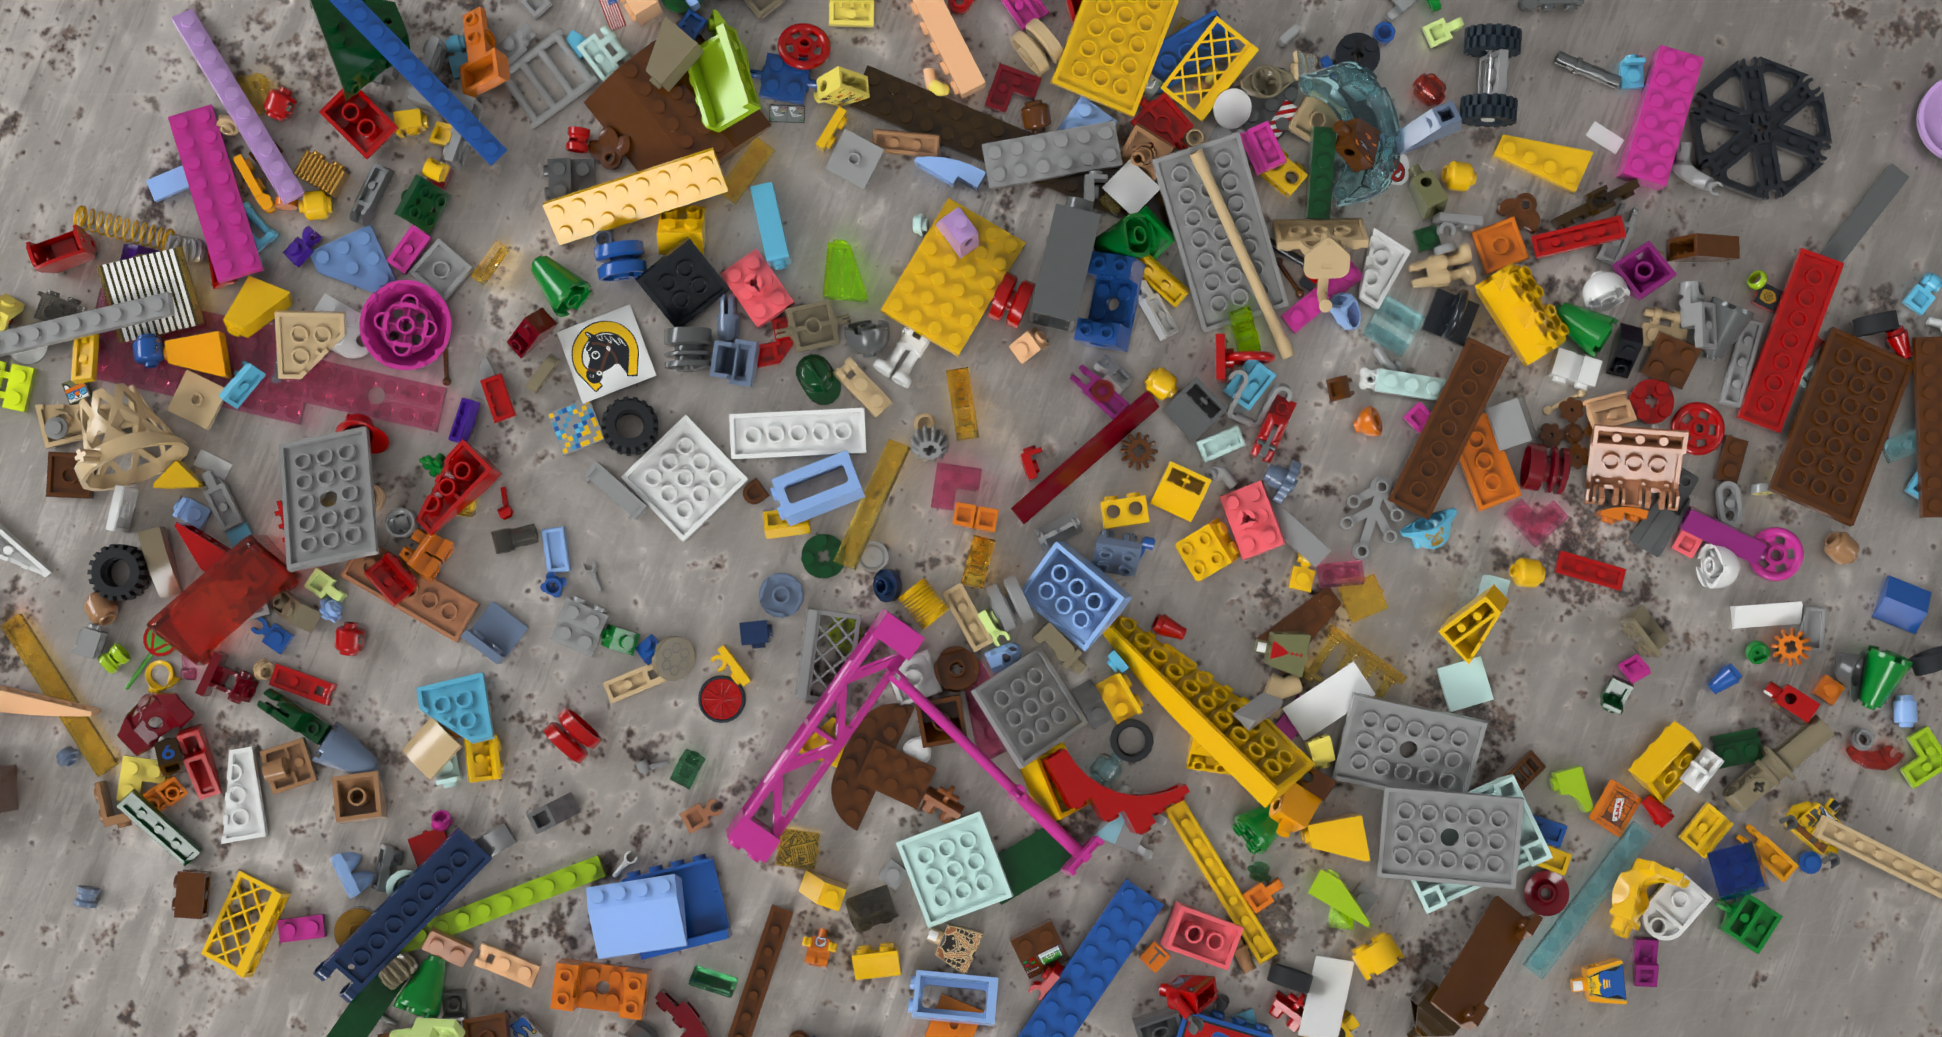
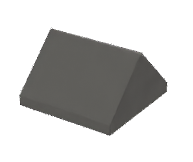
M1165 1007L1132 1018L1138 1037H1176L1181 1019L1177 1010Z

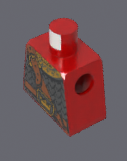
M1770 681L1763 690L1765 694L1773 698L1770 705L1798 725L1808 723L1821 705L1789 684L1780 687ZM1785 696L1789 697V704L1786 703Z

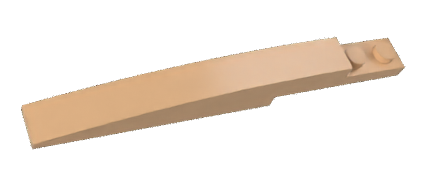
M0 685V712L40 716H93L101 713V708Z

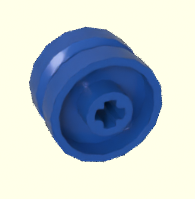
M623 240L595 247V260L604 263L597 268L599 280L614 282L634 279L648 269L647 262L643 259H638L645 253L643 241Z

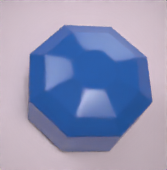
M1382 21L1374 27L1372 37L1377 40L1378 44L1386 45L1393 41L1396 30L1391 23Z

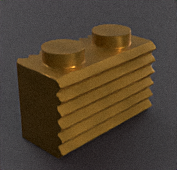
M306 150L293 174L337 198L349 178V174L344 171L346 167L336 161H333L332 164L325 161L326 156L316 150L313 153Z

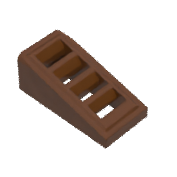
M1530 750L1500 777L1513 774L1521 791H1523L1546 766ZM1531 759L1538 768L1534 770L1527 761ZM1523 764L1531 772L1530 775H1527L1521 768ZM1516 771H1518L1523 776V781H1521L1516 776Z

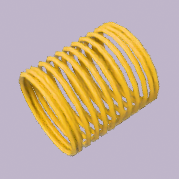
M922 578L898 598L900 603L905 601L902 606L906 605L905 609L908 608L907 612L913 609L909 614L915 612L912 617L916 616L914 620H917L916 623H919L922 630L927 628L950 608L943 599H940V596H937L938 593H935L936 590H933L931 584L927 585L929 582L925 578Z

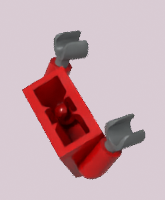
M1179 975L1171 983H1161L1159 987V995L1167 997V1006L1170 1009L1177 1010L1185 1020L1188 1019L1190 1021L1188 1031L1193 1035H1196L1198 1030L1201 1032L1204 1026V1020L1193 1014L1198 1015L1214 1000H1216L1214 1008L1224 1012L1230 1002L1227 995H1219L1217 993L1215 976Z

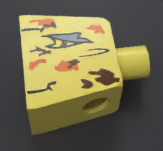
M838 66L817 78V91L814 92V99L819 104L826 102L842 107L870 97L868 76Z

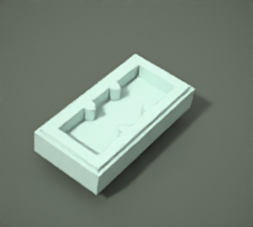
M1237 424L1196 442V445L1204 463L1246 446V442Z

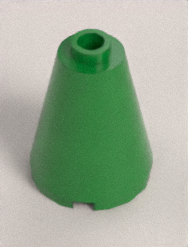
M1141 213L1129 214L1096 236L1094 250L1095 252L1135 258L1149 256L1151 254L1149 252L1156 244L1153 225L1147 223L1144 219L1146 216Z
M539 256L533 260L531 272L557 316H568L570 314L567 311L572 308L577 310L586 302L591 293L588 289L591 288V285L587 281L548 256Z
M1567 302L1556 306L1557 315L1569 329L1568 336L1590 357L1595 358L1596 353L1594 351H1601L1613 332L1611 330L1612 324L1617 325L1618 319Z
M1868 645L1859 694L1862 706L1871 710H1875L1876 707L1881 708L1912 667L1913 661H1909L1908 658L1890 650L1879 651L1878 646Z

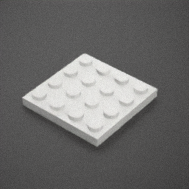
M687 415L678 421L621 476L633 491L683 542L749 480Z

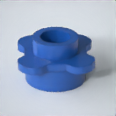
M548 572L546 580L541 584L540 588L543 592L558 598L561 596V590L566 586L567 580L564 577L556 576L554 572Z

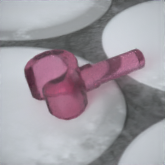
M181 649L180 655L183 667L180 672L181 677L186 680H196L197 670L196 668H189L186 650Z

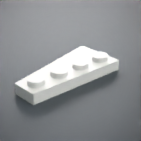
M252 746L229 750L227 792L225 793L226 808L225 815L223 816L224 831L221 844L268 836L255 748Z

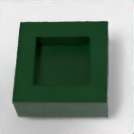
M1436 225L1412 232L1418 253L1432 250L1441 245L1439 235L1436 232Z

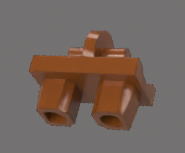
M951 785L949 790L942 786L938 790L929 786L922 798L924 801L921 809L928 814H932L935 807L943 811L939 819L946 824L955 819L958 820L965 806L958 802L960 797L953 793L955 786Z

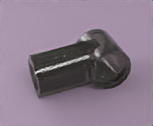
M535 524L513 529L504 528L491 532L496 554L511 552L518 547L539 543Z

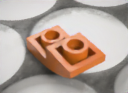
M1615 507L1596 511L1595 516L1601 517V522L1614 525V522H1621L1624 515L1625 520L1638 523L1639 520L1647 519L1649 511L1633 507Z
M173 775L145 792L142 796L159 811H162L165 807H171L188 794V791Z

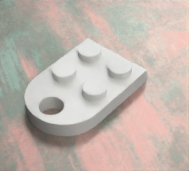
M324 293L314 311L346 312L347 334L331 350L341 356L352 359L367 355L369 353L367 348L359 346L356 342L357 338L361 336L359 328L361 313Z
M1679 868L1674 869L1677 872L1683 873ZM1687 875L1684 876V878L1690 880L1687 888L1683 889L1671 884L1662 883L1649 898V908L1641 915V922L1646 932L1651 936L1664 941L1678 938L1713 899ZM1659 919L1662 921L1663 927L1659 932H1654L1652 923Z

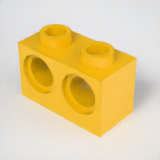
M1282 149L1287 163L1279 166L1277 169L1263 172L1260 176L1289 199L1308 174L1305 173L1306 169L1300 163H1293L1288 158L1287 152ZM1288 173L1294 174L1296 182H1287L1285 175Z
M1140 492L1126 494L1127 498L1118 499L1117 495L1104 497V501L1100 502L1103 529L1149 523L1146 495L1140 496ZM1133 502H1137L1141 506V512L1138 515L1132 514L1129 510V506ZM1109 506H1116L1119 509L1118 517L1110 518L1107 515V508Z

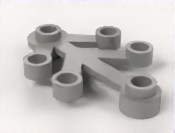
M1386 476L1375 477L1371 481L1369 489L1357 495H1350L1346 500L1349 508H1357L1362 501L1373 497L1371 506L1351 516H1345L1340 520V527L1344 530H1349L1354 524L1367 518L1360 541L1351 550V554L1356 560H1366L1370 556L1371 550L1368 545L1375 522H1377L1383 533L1384 542L1390 544L1397 540V533L1391 530L1380 509L1382 500L1389 509V517L1393 522L1401 521L1404 518V512L1397 508L1396 504L1387 500L1393 489V484ZM1379 483L1385 484L1386 488L1384 491L1378 489ZM1352 497L1357 499V505L1355 506L1350 504ZM1395 511L1400 513L1398 520L1393 517ZM1344 519L1350 520L1351 525L1349 527L1343 525ZM1389 532L1394 535L1392 541H1388L1386 538ZM1360 547L1366 550L1363 556L1358 554Z

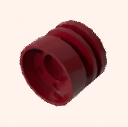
M1528 443L1521 462V489L1538 491L1543 482L1545 493L1553 491L1556 495H1562L1570 475V450L1568 448H1561L1559 450L1558 447L1553 446L1547 455L1545 445Z

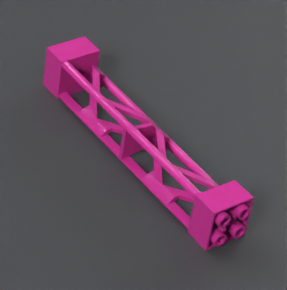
M883 608L864 637L756 789L726 828L727 839L730 845L738 850L742 847L748 853L747 856L757 863L760 860L764 863L767 862L781 842V834L889 684L890 680L888 678L891 675L894 676V671L897 668L899 669L906 659L910 660L925 638L886 609ZM878 640H881L897 652L860 666ZM887 668L885 674L847 726L845 724L847 684ZM836 701L835 737L819 727L818 724ZM813 732H816L830 742L797 755ZM823 758V761L787 812L782 814L783 774ZM771 791L773 792L772 828L754 816Z

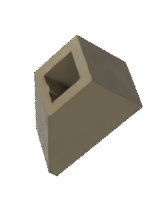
M281 589L279 594L275 596L271 609L289 624L312 633L322 615L313 605L284 589Z

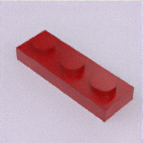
M1559 551L1553 573L1621 591L1627 569L1565 551Z

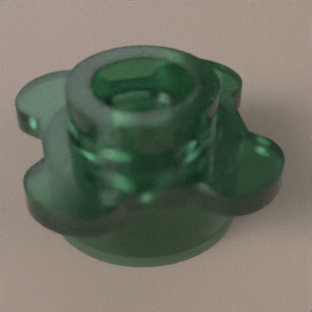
M1257 861L1253 865L1248 866L1247 870L1250 871L1249 877L1257 882L1271 881L1272 877L1269 875L1270 867L1266 863Z

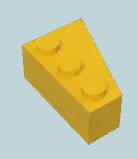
M1493 584L1446 619L1438 632L1469 665L1509 600Z

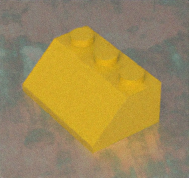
M1674 720L1670 726L1663 730L1658 739L1648 746L1642 756L1632 763L1628 770L1644 789L1655 799L1664 803L1683 783L1679 778L1691 765L1690 762L1694 761L1702 751L1703 747L1693 733Z
M1064 742L1055 745L1020 769L1031 798L1055 821L1061 820L1080 810L1066 807L1041 760L1060 748L1067 750Z

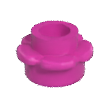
M437 811L432 815L431 827L438 831H445L453 824V818L450 817L448 811Z

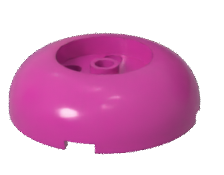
M398 280L385 284V286L375 293L373 292L367 299L361 311L359 328L365 347L377 361L387 367L407 371L423 368L439 358L449 343L452 332V319L447 304L434 289L418 281ZM397 309L403 311V316L399 319L394 317V312ZM419 313H423L426 316L423 322L416 320ZM410 323L412 328L405 331L404 326ZM396 331L399 333V338L393 341L390 339V334ZM419 335L422 341L416 345L412 342L414 336Z

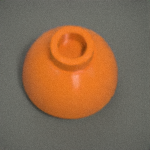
M1372 406L1363 409L1357 420L1353 421L1357 433L1362 432L1367 436L1376 437L1380 436L1383 431L1381 418L1377 410Z

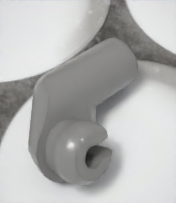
M1382 345L1373 350L1379 363L1385 369L1401 371L1403 369L1402 362L1399 359H1395L1392 362Z
M1212 466L1207 469L1205 474L1212 481H1223L1229 489H1232L1239 483L1226 467Z

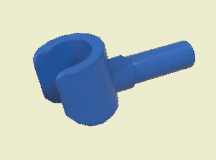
M1144 537L1142 539L1140 559L1145 549L1153 550L1154 538Z

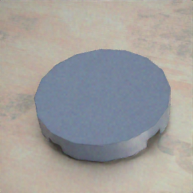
M776 573L763 581L759 589L761 606L768 614L774 617L784 618L791 616L800 609L803 603L804 591L802 585L797 578L790 574Z

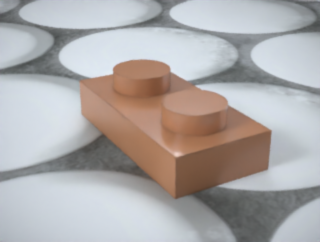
M432 927L421 949L463 968L473 951L474 945Z

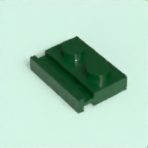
M1757 727L1710 736L1713 742L1714 754L1724 760L1719 769L1751 763L1763 758Z

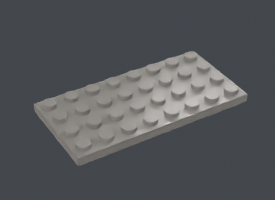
M1239 132L1151 159L1203 333L1261 315L1263 312L1205 185L1191 160L1190 154L1200 149L1203 150L1210 166V171L1273 309L1276 310L1289 305Z

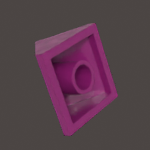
M1647 241L1612 265L1614 273L1620 275L1626 282L1630 290V296L1639 301L1677 276V273L1650 241Z

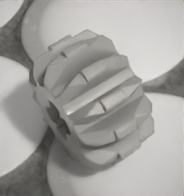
M171 235L167 238L165 249L170 259L172 258L169 249H173L176 260L188 262L203 261L206 248L205 242L201 239Z
M924 425L923 430L916 429L915 435L911 437L912 453L916 454L917 460L924 458L925 463L928 460H933L935 463L937 458L943 459L945 453L948 452L949 438L947 434H944L943 428L936 430L935 425L931 428Z

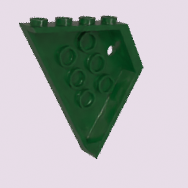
M309 0L310 7L315 13L341 82L345 100L347 101L353 95L358 94L369 82L374 81L385 69L390 68L391 64L329 0ZM362 0L410 49L408 33L396 3L387 0Z

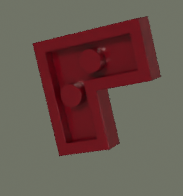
M1000 63L984 107L1006 114L1013 93L1030 100H1035L1042 78Z

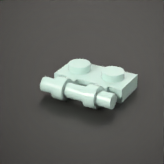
M607 24L600 29L605 36L603 39L599 40L594 33L576 46L602 82L620 67L617 64L618 61L622 59L625 63L632 58L629 55V49L623 47L617 39V33L611 31ZM608 43H610L617 52V54L613 57L605 48V45H607Z

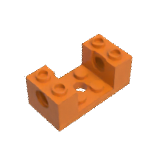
M561 958L556 963L550 1009L573 1012L578 1007L619 1013V1018L642 1020L647 1011L652 969ZM606 981L610 987L609 991L601 993L597 988L598 982Z

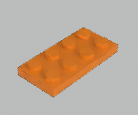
M1483 413L1459 459V464L1478 512L1522 496L1505 450L1499 451L1487 414Z

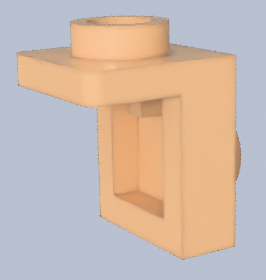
M1034 327L1009 345V348L1020 363L1023 364L1040 350L1046 348L1049 343L1046 340L1045 334L1038 330L1037 327Z

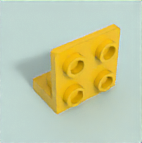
M1116 672L1095 684L1116 724L1135 714L1143 713L1141 707L1144 705L1138 694L1135 693L1133 695L1129 688L1132 687V684L1126 674L1121 675L1120 672Z

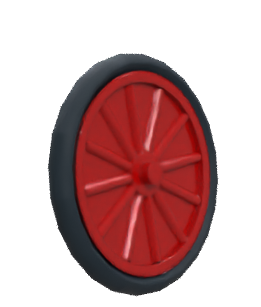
M714 676L707 680L699 691L698 704L700 710L711 721L717 723L733 721L742 713L745 707L746 696L741 684L737 685L730 676Z

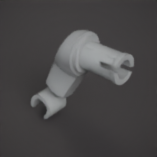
M1679 142L1676 162L1672 165L1673 172L1688 184L1704 191L1710 190L1713 195L1720 196V194L1714 191V188L1717 185L1725 188L1724 184L1718 181L1714 182L1712 177L1701 172L1690 163L1692 143Z

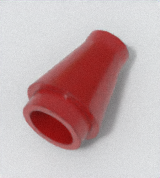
M1900 325L1898 329L1885 332L1887 335L1885 339L1898 356L1907 359L1913 355L1908 330L1904 329L1903 325Z
M1157 614L1152 623L1151 630L1155 631L1156 635L1183 640L1187 628L1181 626L1166 614Z
M1651 794L1641 802V805L1645 808L1654 824H1658L1661 828L1675 817L1672 809L1655 799Z

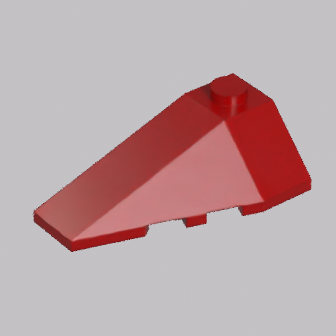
M464 439L447 455L444 461L445 465L440 475H437L434 481L436 482L431 494L426 497L416 518V521L431 536L488 490L502 475L488 458Z

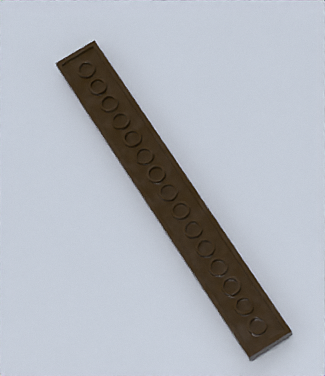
M867 65L863 75L868 76L870 97L850 105L852 109L908 132L941 135L940 145L983 163L985 162L982 144L1036 135L944 96H936L932 91ZM1109 168L1098 171L1108 175V182L1120 169ZM1089 172L1031 183L1065 197L1072 196L1084 199V177ZM1094 183L1099 188L1098 199H1094V209L1118 219H1123L1130 214L1102 188L1106 183ZM1159 190L1137 213L1147 206L1172 232L1161 191Z

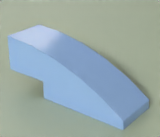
M932 156L916 157L915 159L916 166L951 187H954L956 182L960 181L973 190L978 191L986 177L985 171L959 160Z

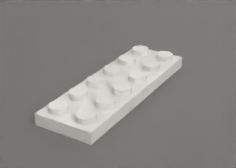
M865 408L729 414L732 460L835 455L846 450L849 454L867 453Z

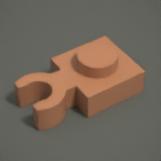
M716 799L709 800L704 808L698 803L679 813L689 834L708 825L710 821L707 817L710 815L718 816L722 813L721 809L713 812L710 808L713 803L717 802Z

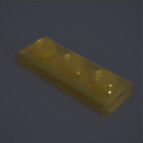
M756 137L725 180L729 191L721 193V195L736 205L776 151Z

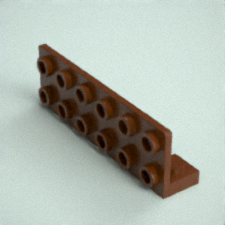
M1495 896L1430 1003L1465 1031L1478 1027L1489 1010V1007L1484 1004L1521 941L1533 936L1543 918L1537 913L1523 916L1499 896Z

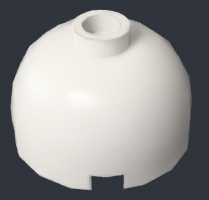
M1603 271L1594 272L1585 283L1582 291L1586 308L1593 311L1600 308L1601 312L1620 305L1625 301L1623 297L1626 294L1628 297L1630 295V290L1620 275L1614 272Z
M1706 544L1698 553L1697 559H1701V568L1696 566V572L1702 586L1712 589L1724 588L1735 581L1740 571V562L1734 552L1722 546Z

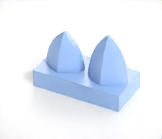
M354 852L338 853L332 856L330 861L349 899L359 895L371 884L374 872L359 871L351 874L350 872L358 865L361 855Z

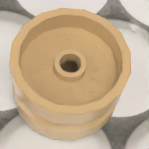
M1034 18L1025 26L1027 34L1019 30L1010 37V41L1026 65L1036 75L1041 77L1050 69L1049 62L1058 63L1063 48L1051 31L1039 19Z

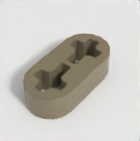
M553 354L548 355L531 377L526 388L534 394L539 393L556 371L561 360Z

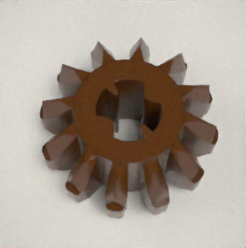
M1137 432L1136 440L1132 434H1129L1128 439L1131 443L1126 440L1121 442L1123 446L1127 447V449L1122 448L1119 450L1121 454L1127 453V456H1124L1121 461L1125 462L1129 459L1128 468H1131L1136 463V470L1139 471L1141 463L1147 469L1149 468L1147 460L1155 462L1156 459L1150 454H1157L1158 450L1150 449V447L1154 446L1156 442L1151 441L1149 444L1146 442L1150 435L1146 434L1142 440L1141 432ZM1137 445L1141 446L1140 449H1144V453L1140 457H1136V453L1133 454L1132 451L1136 449Z

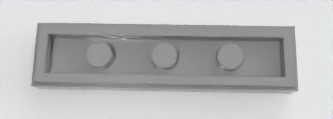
M1752 319L1734 342L1718 404L1736 409L1741 407L1748 387L1764 322Z

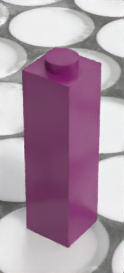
M1688 506L1684 518L1679 524L1681 530L1713 545L1725 547L1734 552L1736 556L1755 565L1759 560L1762 561L1767 553V544L1763 540L1692 506Z

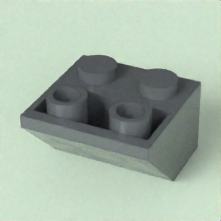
M1196 377L1162 411L1194 442L1228 409Z

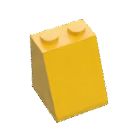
M1356 812L1310 820L1305 829L1299 830L1301 840L1311 848L1366 862L1370 861L1362 815Z

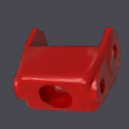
M73 225V231L37 244L30 241L26 242V250L31 264L36 271L41 273H60L93 261L98 252L92 236L86 233L79 225Z

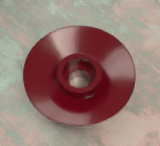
M1544 870L1533 874L1524 886V900L1527 906L1538 915H1556L1566 907L1569 901L1570 892L1567 882L1561 875L1553 871ZM1544 888L1548 890V895L1545 897L1541 895V891Z

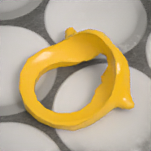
M154 661L148 665L145 671V678L150 687L148 693H160L162 690L172 688L181 680L180 677H176L174 668L167 661ZM159 664L167 667L169 671L168 682L164 687L158 685L151 675L152 669Z

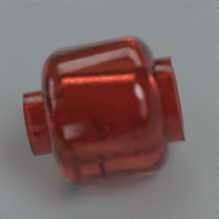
M1433 73L1421 74L1412 85L1414 87L1413 95L1427 107L1434 104L1436 106L1439 105L1446 97L1444 94L1446 84Z

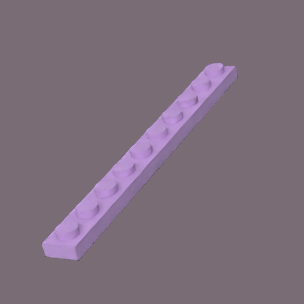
M191 8L173 16V24L283 204H288L302 197L304 190L193 9Z

